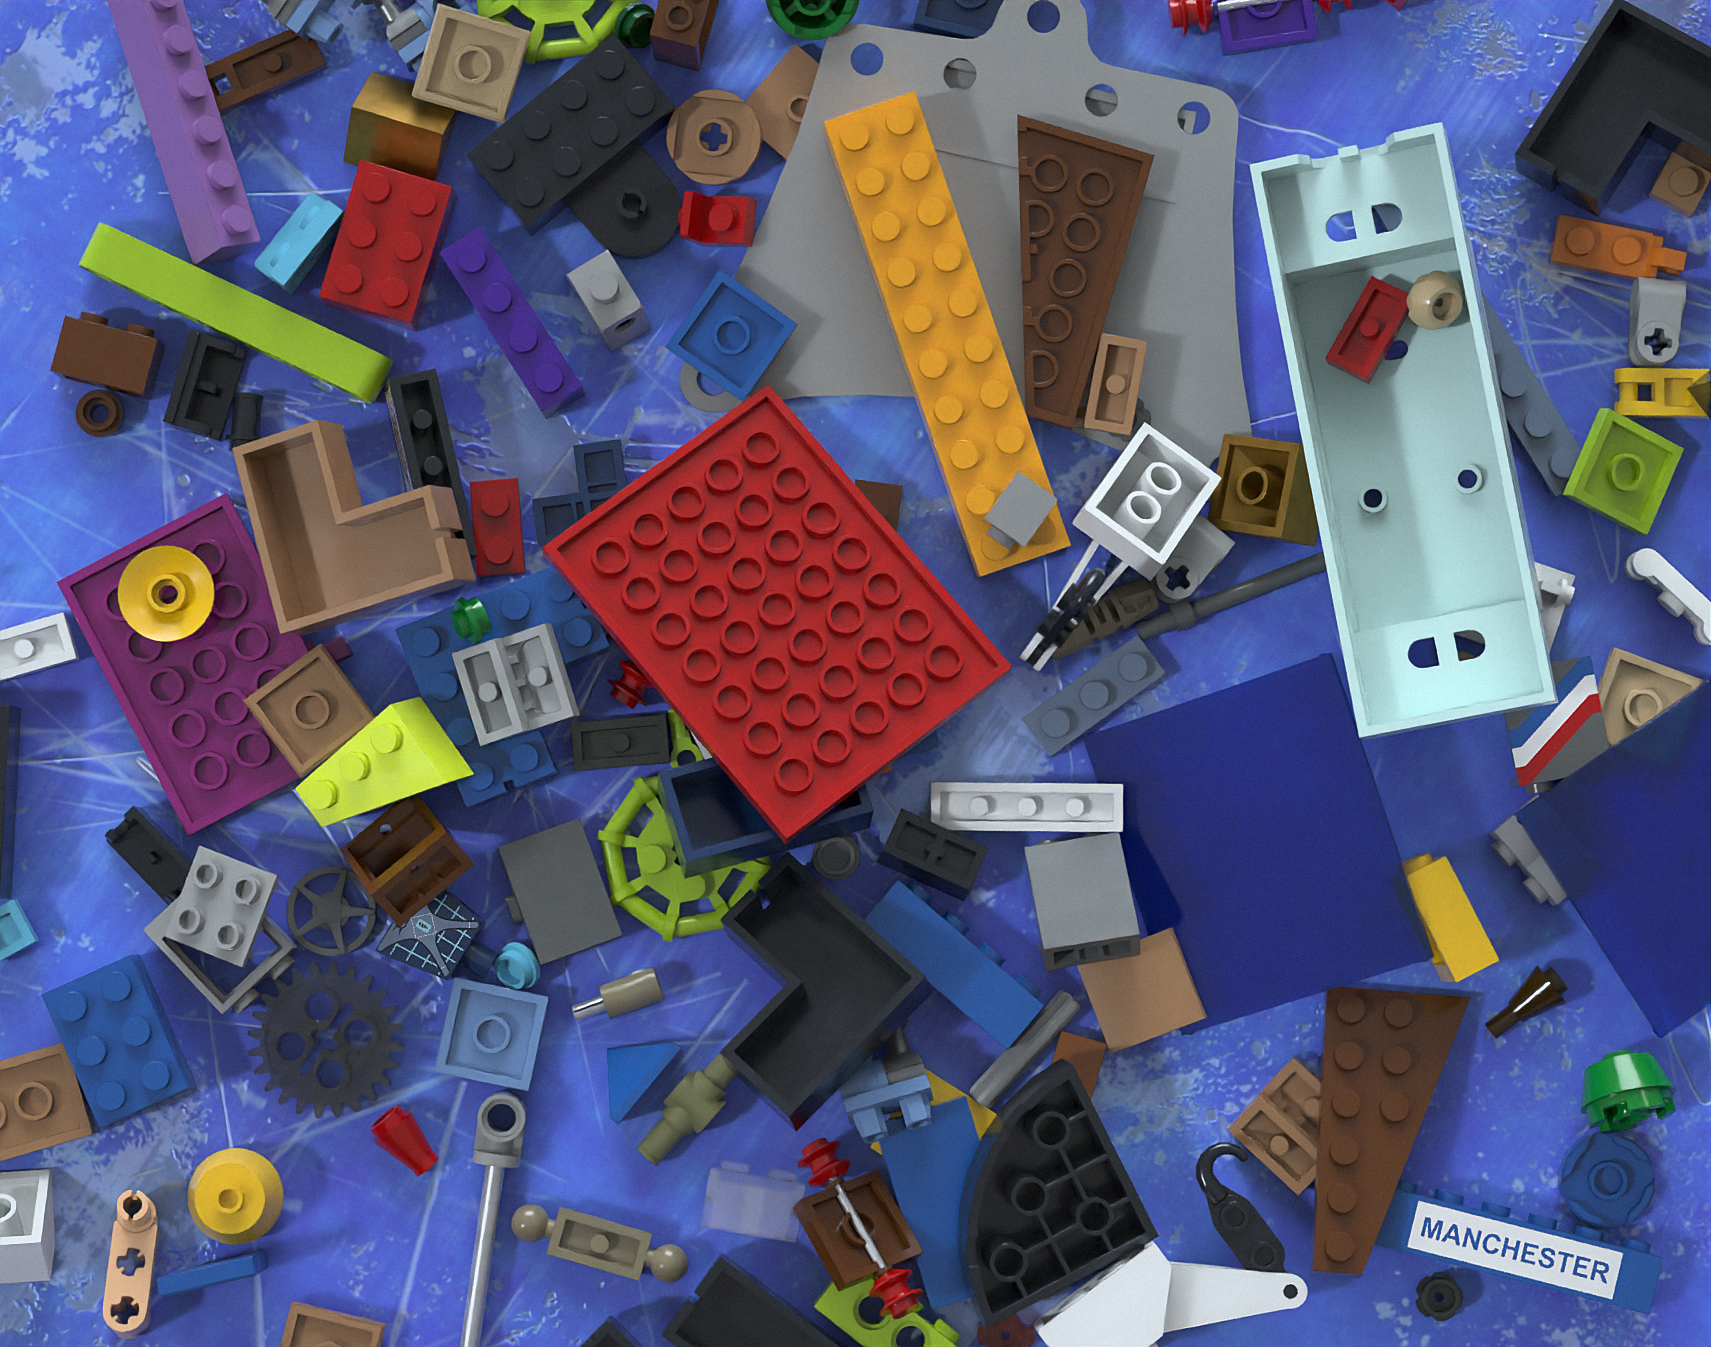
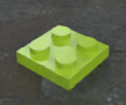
M1599 408L1563 495L1637 535H1648L1684 449L1610 408Z

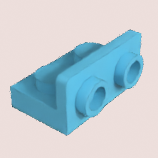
M309 193L254 263L255 267L291 295L337 238L344 212L331 201L327 200L325 202L315 193Z

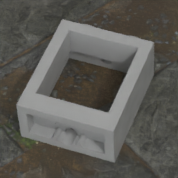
M179 897L143 930L221 1014H229L233 1009L238 1014L244 1012L260 996L256 988L266 978L270 976L273 981H276L294 965L296 961L291 955L299 948L269 915L268 918L264 917L261 926L264 927L263 932L278 948L227 995L179 942L165 937Z

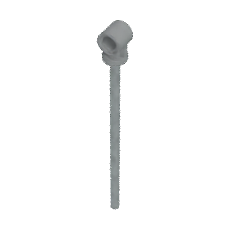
M498 1091L489 1095L480 1106L477 1114L478 1123L472 1162L486 1165L460 1347L480 1346L505 1168H519L525 1124L527 1121V1108L524 1101L517 1094L509 1091ZM497 1104L509 1105L516 1114L515 1124L508 1129L496 1128L489 1118L490 1109Z

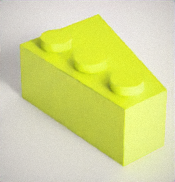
M421 697L390 704L295 789L320 826L324 827L474 775V773Z

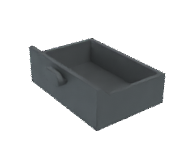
M580 818L497 848L513 895L505 897L509 913L514 924L523 922L540 966L622 936Z

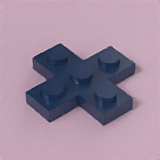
M620 439L573 445L579 493L532 499L539 548L545 546L627 486Z

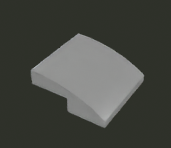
M544 623L504 638L492 639L452 653L480 746L521 735L580 715L552 623Z

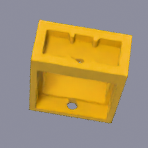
M1430 852L1426 854L1421 853L1397 866L1400 874L1389 880L1442 982L1457 983L1500 961L1446 856L1432 858Z

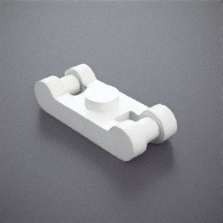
M1645 548L1628 556L1624 562L1626 575L1636 581L1645 579L1660 593L1657 598L1658 602L1673 616L1679 617L1682 614L1694 625L1693 633L1697 642L1710 646L1711 602L1655 550Z

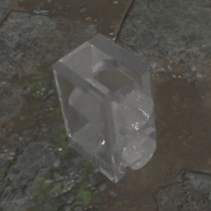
M722 1160L720 1168L711 1166L700 1227L796 1243L799 1219L793 1207L800 1199H803L806 1182L796 1181L798 1172L769 1168L768 1176L749 1173L750 1164L731 1160Z

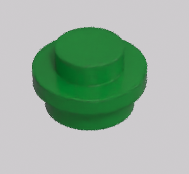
M461 597L455 600V611L450 613V618L456 633L461 639L468 637L473 644L482 642L483 635L491 632V624L483 605L477 597L469 600Z

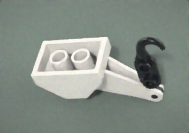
M1144 422L1074 518L1072 524L1091 537L1092 541L1049 614L1036 631L1037 633L1019 658L1039 672L1055 649L1062 647L1077 624H1080L1093 605L1128 566H1131L1151 581L1164 565L1222 478ZM1099 544L1121 559L1107 576L1102 569L1095 568L1090 570L1080 583L1076 585Z
M1219 1142L1209 1146L1200 1155L1197 1162L1196 1178L1201 1190L1206 1195L1215 1229L1244 1268L1171 1262L1166 1259L1157 1245L1150 1241L1113 1261L1033 1322L1036 1331L1048 1347H1158L1155 1341L1161 1338L1165 1332L1279 1310L1294 1309L1305 1302L1308 1293L1307 1286L1299 1276L1286 1272L1284 1269L1285 1250L1281 1242L1251 1202L1222 1185L1214 1174V1162L1222 1155L1235 1156L1242 1162L1248 1160V1154L1240 1146L1230 1142Z

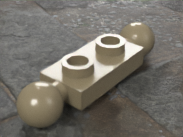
M526 1204L519 1207L511 1220L513 1233L524 1242H537L543 1237L550 1239L546 1253L548 1255L634 1280H640L644 1266L651 1268L653 1275L658 1280L666 1283L680 1280L688 1270V1257L679 1246L665 1244L657 1249L649 1248L653 1236L652 1232L563 1206L559 1208L556 1220L549 1219L547 1212L535 1204Z

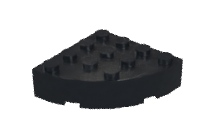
M1063 1058L1030 1078L1003 1105L983 1134L966 1173L959 1205L958 1250L966 1289L977 1317L987 1328L1159 1237L1074 1066Z

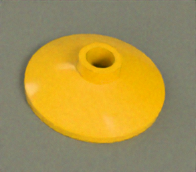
M157 546L138 554L126 566L118 586V602L127 623L142 636L161 642L181 640L198 631L210 616L215 599L214 582L206 565L195 554L176 546ZM174 586L178 592L177 599L171 604H165L161 597L162 591L166 587Z

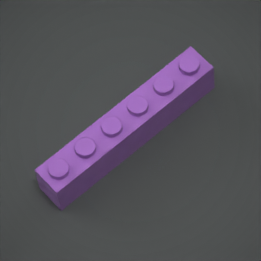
M107 0L194 266L233 260L261 242L183 0Z

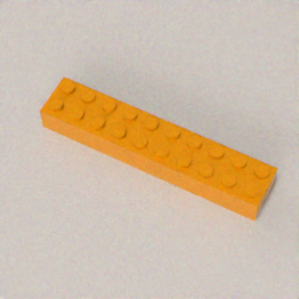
M915 91L824 121L823 132L976 577L979 578L1071 546L1057 503H1055L1024 548H1020L1014 543L1012 548L1008 550L986 534L991 526L982 520L1018 471L1053 496L1054 494Z

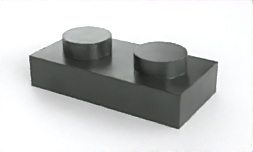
M666 715L570 723L574 771L670 763Z

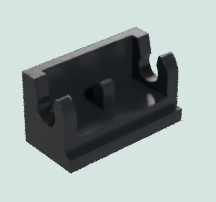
M190 330L163 422L171 428L221 442L233 402V394L236 392L248 351L239 348L237 344Z
M132 806L124 814V821L115 829L112 828L105 834L106 841L170 905L180 896L193 860L142 807Z
M901 809L877 863L964 902L974 884L989 848Z

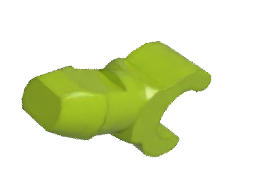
M673 709L668 710L667 718L672 732L670 737L673 745L670 755L672 768L679 767L678 756L685 750L692 751L695 754L696 762L703 760L700 749L692 744L689 730H686L684 722Z

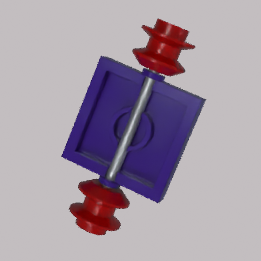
M1168 0V14L1171 28H1180L1182 37L1186 36L1188 27L1198 25L1203 33H1207L1212 23V16L1217 18L1223 56L1316 42L1318 33L1312 2L1317 1L1322 10L1328 14L1331 12L1333 3L1342 2L1347 10H1351L1352 0Z

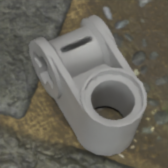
M1636 276L1634 279L1629 304L1630 328L1627 353L1630 362L1636 368H1662L1677 353L1680 345L1681 319L1686 301L1685 282ZM1650 337L1654 338V346L1662 348L1657 355L1652 354L1651 346L1644 344Z
M1198 513L1164 565L1150 581L1157 599L1165 604H1174L1187 598L1196 590L1204 578L1210 575L1219 565L1235 542ZM1178 571L1182 574L1179 581L1182 587L1178 586L1174 590H1170L1166 586L1169 580L1166 574L1171 575Z

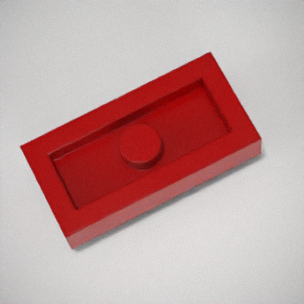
M1371 276L1326 355L1325 360L1327 363L1370 384L1409 315L1406 302L1408 293Z
M518 478L470 482L474 540L477 549V577L526 574Z

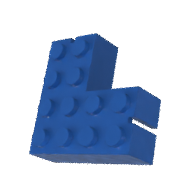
M553 566L476 596L483 605L491 624V632L483 635V641L477 644H473L468 637L461 639L456 633L450 618V613L455 611V606L395 629L424 703L474 773V775L456 781L465 806L468 809H475L511 794L508 785L505 784L507 781L513 780L515 787L521 790L560 773L542 728L480 746L452 653L492 639L504 638L544 623H552L566 669L612 651L602 624L588 608L584 609L581 599Z

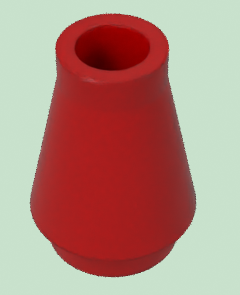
M399 1104L386 1111L369 1129L376 1137L373 1142L411 1169L417 1177L425 1173L439 1159L429 1145L411 1111H404Z

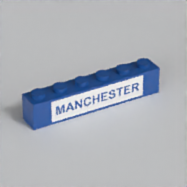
M1399 1179L1374 1244L1650 1315L1663 1257L1650 1253L1652 1244L1623 1237L1621 1246L1604 1242L1605 1232L1576 1225L1574 1234L1557 1230L1558 1220L1529 1213L1527 1222L1510 1218L1511 1208L1483 1201L1481 1210L1463 1206L1464 1196L1436 1189L1434 1198L1416 1194L1418 1184Z

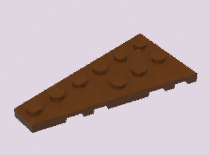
M1017 114L1026 416L1072 430L1155 155Z
M1327 985L1325 988L1311 1274L1354 1278L1362 1276L1470 998Z

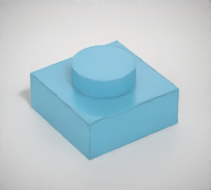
M12 899L0 906V963L39 942L17 899Z

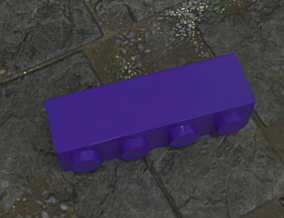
M480 227L439 252L545 419L586 394L583 386Z

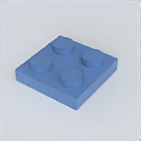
M454 977L434 1072L530 1091L550 997Z

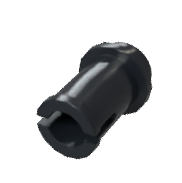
M245 392L233 394L231 434L226 435L225 439L226 442L230 443L229 451L233 452L232 448L262 438L259 437L264 396Z

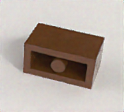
M81 312L79 319L65 315L50 371L60 378L151 401L165 345L162 342L153 338L155 331L127 323L125 331L107 326L109 319L88 312Z

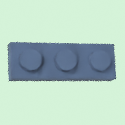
M1137 635L1021 720L1050 758L1163 676L1165 671Z

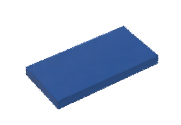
M966 1096L932 1105V1124L924 1128L907 1130L903 1115L886 1120L885 1124L889 1136L878 1141L898 1208L923 1250V1253L915 1260L931 1310L970 1298L964 1283L958 1250V1218L966 1173L980 1140Z

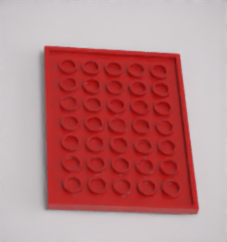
M769 384L543 546L545 558L785 844L789 843L1000 682L1012 670L1011 664Z

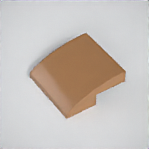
M1101 333L1073 427L1131 436L1148 341Z
M1173 927L1140 939L1139 956L1077 966L1111 1054L1207 1017Z
M1294 1054L1246 1106L1227 1130L1290 1189L1299 1195L1316 1178L1320 1077Z

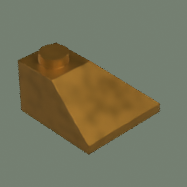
M1224 434L1216 472L1222 479L1212 492L1207 520L1219 530L1315 547L1319 526L1303 444Z

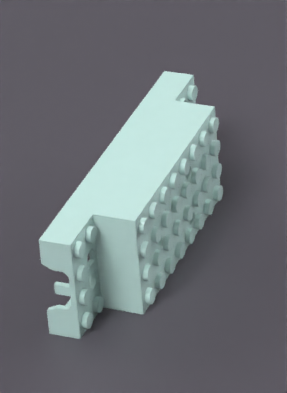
M1439 122L1394 132L1386 138V143L1360 150L1357 145L1340 148L1338 149L1339 155L1312 159L1309 155L1295 154L1250 164L1359 738L1367 740L1558 703L1541 612H1544L1476 262L1471 238L1464 224L1447 132L1443 123ZM1386 204L1397 206L1402 212L1401 224L1393 231L1377 234L1372 207ZM1352 212L1357 239L1336 242L1330 239L1327 234V224L1330 219L1336 215ZM1436 270L1448 273L1461 284L1464 293V306L1456 321L1442 329L1427 330L1415 324L1408 315L1393 341L1405 342L1408 346L1407 354L1403 358L1395 360L1383 359L1370 384L1329 365L1325 360L1326 355L1371 276L1408 294L1420 276L1430 274ZM1471 470L1476 473L1477 482L1472 488L1467 489L1460 486L1458 477L1461 472ZM1371 489H1376L1382 494V502L1375 508H1370L1364 503V495ZM1469 630L1481 633L1485 639L1484 652L1477 658L1459 661L1454 633ZM1434 637L1439 666L1428 668L1415 667L1409 660L1410 647L1416 641Z

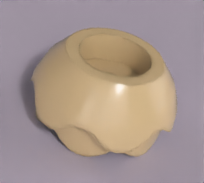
M1438 270L1420 276L1407 296L1406 302L1409 309V317L1415 324L1427 330L1442 329L1451 325L1459 317L1464 306V293L1459 281L1448 273Z

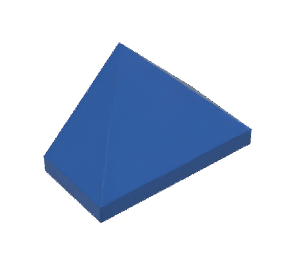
M675 1043L607 1049L611 1120L616 1124L621 1122L681 1050Z

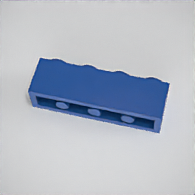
M911 879L905 886L897 880L866 916L864 921L924 974L929 984L1000 1045L1008 1049L1045 1006L1037 999L1042 991L1023 974L1020 973L1014 980L1000 968L1006 960L987 943L983 942L977 948L965 938L964 935L969 928L947 910L941 917L927 904L933 897Z

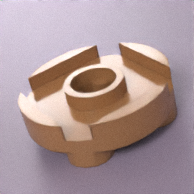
M710 89L692 95L681 107L679 106L673 112L668 123L666 140L672 159L685 175L704 185L723 186L748 175L760 156L763 134L761 124L754 109L740 97L728 91ZM713 125H721V133L728 136L726 144H720L718 151H710L709 143L702 141L703 132H711Z

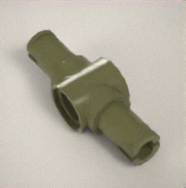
M720 1052L704 1070L699 1068L695 1073L690 1071L662 1102L666 1105L661 1111L664 1116L636 1147L652 1164L658 1166L685 1135L690 1137L694 1132L699 1134L727 1103L724 1100L728 1094L726 1088L737 1076L728 1069Z

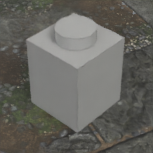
M1018 471L982 520L991 526L986 534L1008 550L1012 548L1014 543L1020 548H1024L1058 499Z

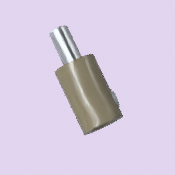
M654 967L636 970L628 976L599 986L601 996L573 1005L572 1013L577 1021L607 1011L610 1019H614L663 1001L665 997Z

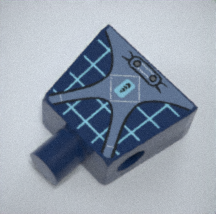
M448 888L401 927L393 921L375 950L382 955L445 980H452L461 965L480 977L485 978L499 956L497 952L477 941L486 922Z

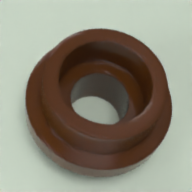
M101 389L93 390L86 393L79 400L76 407V420L80 428L93 437H107L114 434L121 427L124 420V408L119 398L113 393ZM99 406H106L109 410L108 418L103 422H95L93 419V412Z

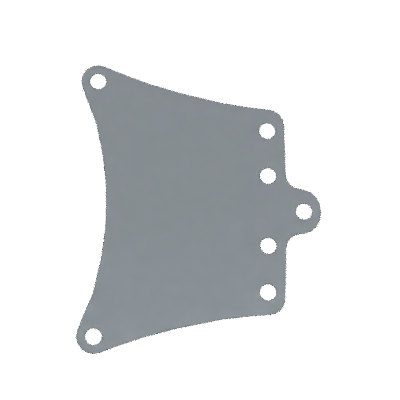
M1004 0L993 26L985 34L974 39H958L867 24H846L838 32L829 36L821 55L797 137L763 219L753 237L752 247L748 248L734 277L740 284L798 324L747 399L767 384L771 386L782 400L796 397L852 395L915 398L823 132L824 121L915 91L933 143L1018 159L1017 114L1155 155L1145 187L1170 192V188L1178 189L1177 204L1142 196L1101 333L1148 341L1138 397L1143 400L1144 408L1149 410L1151 414L1150 426L1210 469L1212 462L1220 457L1224 434L1253 437L1242 374L1235 292L1233 199L1238 110L1234 101L1224 91L1211 86L1114 67L1101 62L1092 53L1088 44L1086 10L1080 0H1047L1052 2L1060 13L1057 27L1048 33L1034 31L1027 21L1029 8L1040 0ZM863 43L876 45L883 54L881 69L869 76L857 73L851 64L853 50ZM954 59H966L975 67L976 80L965 91L951 89L944 80L945 67ZM1097 84L1111 86L1118 97L1116 109L1111 114L1103 117L1093 115L1085 105L1087 91ZM1199 102L1208 109L1210 123L1204 132L1188 134L1180 128L1177 115L1184 104ZM935 150L1025 410L1018 168ZM684 362L680 372V387L685 398L695 408L705 412H724L733 410L742 403V401L726 390L719 395L705 394L697 384L699 371ZM1072 427V430H1069L1122 452L1129 444V442L1122 441L1120 437H1112L1106 432ZM1212 494L1207 499L1208 501H1211Z

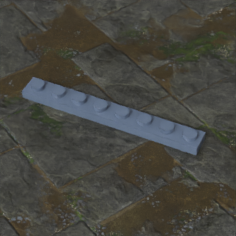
M1386 204L1372 207L1373 214L1385 232L1393 231L1401 224L1402 212L1397 206ZM1481 290L1508 429L1553 499L1564 492L1582 449Z

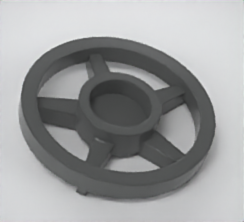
M328 866L307 873L296 883L288 898L286 915L293 936L303 947L319 955L339 956L354 951L368 939L376 923L377 903L355 872L342 867ZM340 874L332 892L319 896L304 887L311 880L321 875ZM347 877L355 881L364 891L369 909L351 907L349 900L343 895ZM301 892L313 904V918L299 929L295 919V905ZM369 915L366 927L355 941L345 946L342 928L349 922L352 916ZM318 926L325 930H331L338 948L327 949L316 946L303 935Z

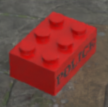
M360 160L319 294L325 305L417 332L440 256L439 252L442 249L457 200L453 187Z

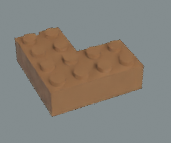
M316 420L232 448L280 634L308 635L476 581L466 540L455 538L454 533L463 529L452 488L427 485L363 506L342 424Z

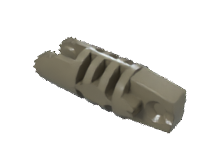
M1147 578L1107 590L1105 592L1106 596L1100 597L1080 624H1077L1060 649L1057 647L1050 657L1057 660L1093 645V639L1096 638L1098 641H1101L1109 634L1112 636L1117 633L1118 627L1121 626L1125 630L1133 623L1158 609L1159 603L1156 594Z

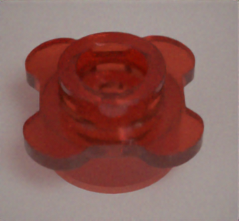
M1016 1314L990 1328H987L985 1325L981 1326L977 1331V1339L981 1345H988L989 1347H1028L1033 1344L1035 1334L1032 1328L1024 1327L1017 1320ZM1005 1331L1010 1333V1339L1006 1341L1001 1338V1334Z

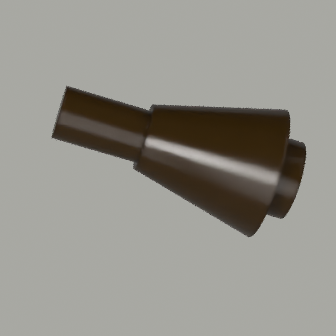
M1536 965L1509 1000V1005L1486 1022L1485 1026L1497 1039L1519 1021L1524 1022L1567 1003L1562 994L1569 988L1551 966L1543 971Z

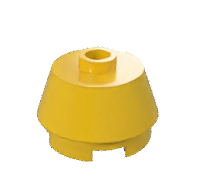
M228 1148L207 1157L194 1171L187 1192L188 1208L197 1227L211 1239L229 1245L246 1244L265 1235L278 1220L284 1198L282 1182L274 1166L262 1155L243 1148Z

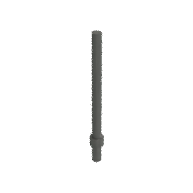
M1319 552L1190 603L1187 599L1171 604L1168 606L1169 611L1135 623L1137 634L1144 641L1175 628L1180 632L1196 626V620L1323 572L1327 570L1324 552Z

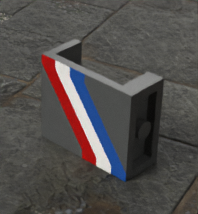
M1591 656L1551 663L1558 703L1503 713L1516 778L1510 779L1511 788L1525 786L1526 795L1555 790L1553 780L1572 777L1573 786L1602 781L1600 771L1614 769Z

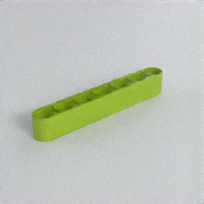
M100 222L78 264L81 268L372 405H374L394 363L393 360L379 352Z

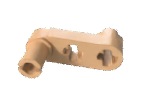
M132 1190L125 1191L117 1201V1220L113 1225L103 1302V1317L107 1325L118 1337L123 1339H135L141 1331L149 1327L151 1321L150 1302L160 1230L158 1228V1212L152 1200L138 1190L136 1194H133ZM137 1204L142 1205L141 1210L134 1214L133 1218L127 1214L130 1207ZM130 1252H138L137 1256L140 1261L145 1259L144 1268H136L134 1276H126L124 1267L119 1269L120 1260H128ZM126 1304H131L136 1313L139 1312L138 1316H131L128 1324L123 1325L115 1314L116 1312H123Z

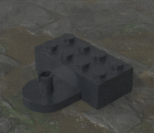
M614 33L466 154L473 168L531 237L567 207L605 250L625 259H643L659 253L670 244L679 229L678 215L681 204L677 190L667 175L642 147L643 144L668 125L675 111V106Z

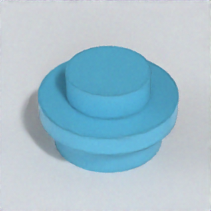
M512 942L500 950L494 967L497 977L506 987L514 990L529 988L539 980L540 965L537 956L531 949L523 944Z

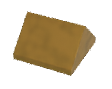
M371 72L351 108L343 161L358 167L360 160L437 182L459 110L414 98L412 96L414 84Z

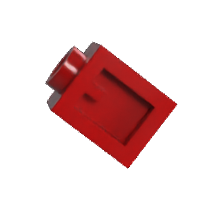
M685 191L683 205L678 215L680 237L707 247H752L757 200L748 196H705L696 191Z

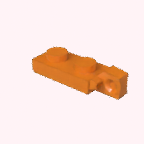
M1560 214L1556 221L1548 263L1634 281L1636 276L1656 279L1657 271L1678 276L1681 271H1684L1687 252L1662 247L1664 238L1653 236V233Z

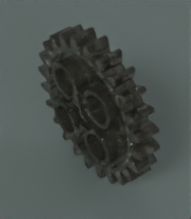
M315 962L311 963L310 974L307 978L298 968H294L291 970L294 983L289 985L281 978L276 979L275 984L280 994L276 997L272 994L263 993L261 998L269 1006V1009L267 1011L252 1012V1016L262 1022V1028L248 1031L247 1035L260 1039V1046L248 1051V1055L262 1056L264 1061L253 1072L255 1075L269 1072L272 1078L267 1082L264 1090L267 1092L280 1087L283 1090L278 1102L280 1105L286 1104L293 1097L296 1098L297 1114H302L309 1104H314L315 1117L322 1118L327 1105H331L335 1117H341L344 1112V1102H348L355 1112L362 1110L360 1096L363 1094L372 1101L379 1099L373 1085L378 1083L387 1087L391 1086L392 1081L384 1073L385 1069H399L402 1065L391 1057L392 1051L405 1049L406 1044L393 1040V1033L403 1030L405 1024L391 1023L389 1018L400 1008L398 1005L384 1007L382 1001L389 993L387 988L378 990L375 993L370 990L375 979L373 975H368L361 982L356 981V966H351L344 976H340L338 962H331L327 974L323 975L319 964ZM319 992L327 994L333 1002V1011L324 1020L315 1018L309 1009L311 998ZM347 1004H352V1013L333 1035L332 1039L338 1044L336 1049H324L314 1062L310 1072L306 1076L301 1075L300 1069L321 1043L320 1038L316 1036L318 1030L322 1032L329 1031L336 1023L344 1007ZM357 1020L367 1022L372 1029V1039L363 1048L353 1045L348 1037L350 1026ZM289 1032H296L304 1039L305 1050L298 1059L287 1057L281 1048L282 1040ZM327 1060L339 1062L344 1069L343 1081L337 1087L326 1085L320 1076L322 1065Z

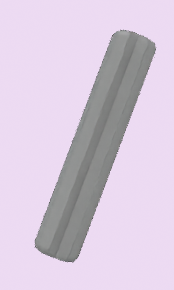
M1058 991L1012 1045L1005 1049L969 1090L971 1097L981 1106L991 1108L1080 1010L1079 1003L1066 991Z

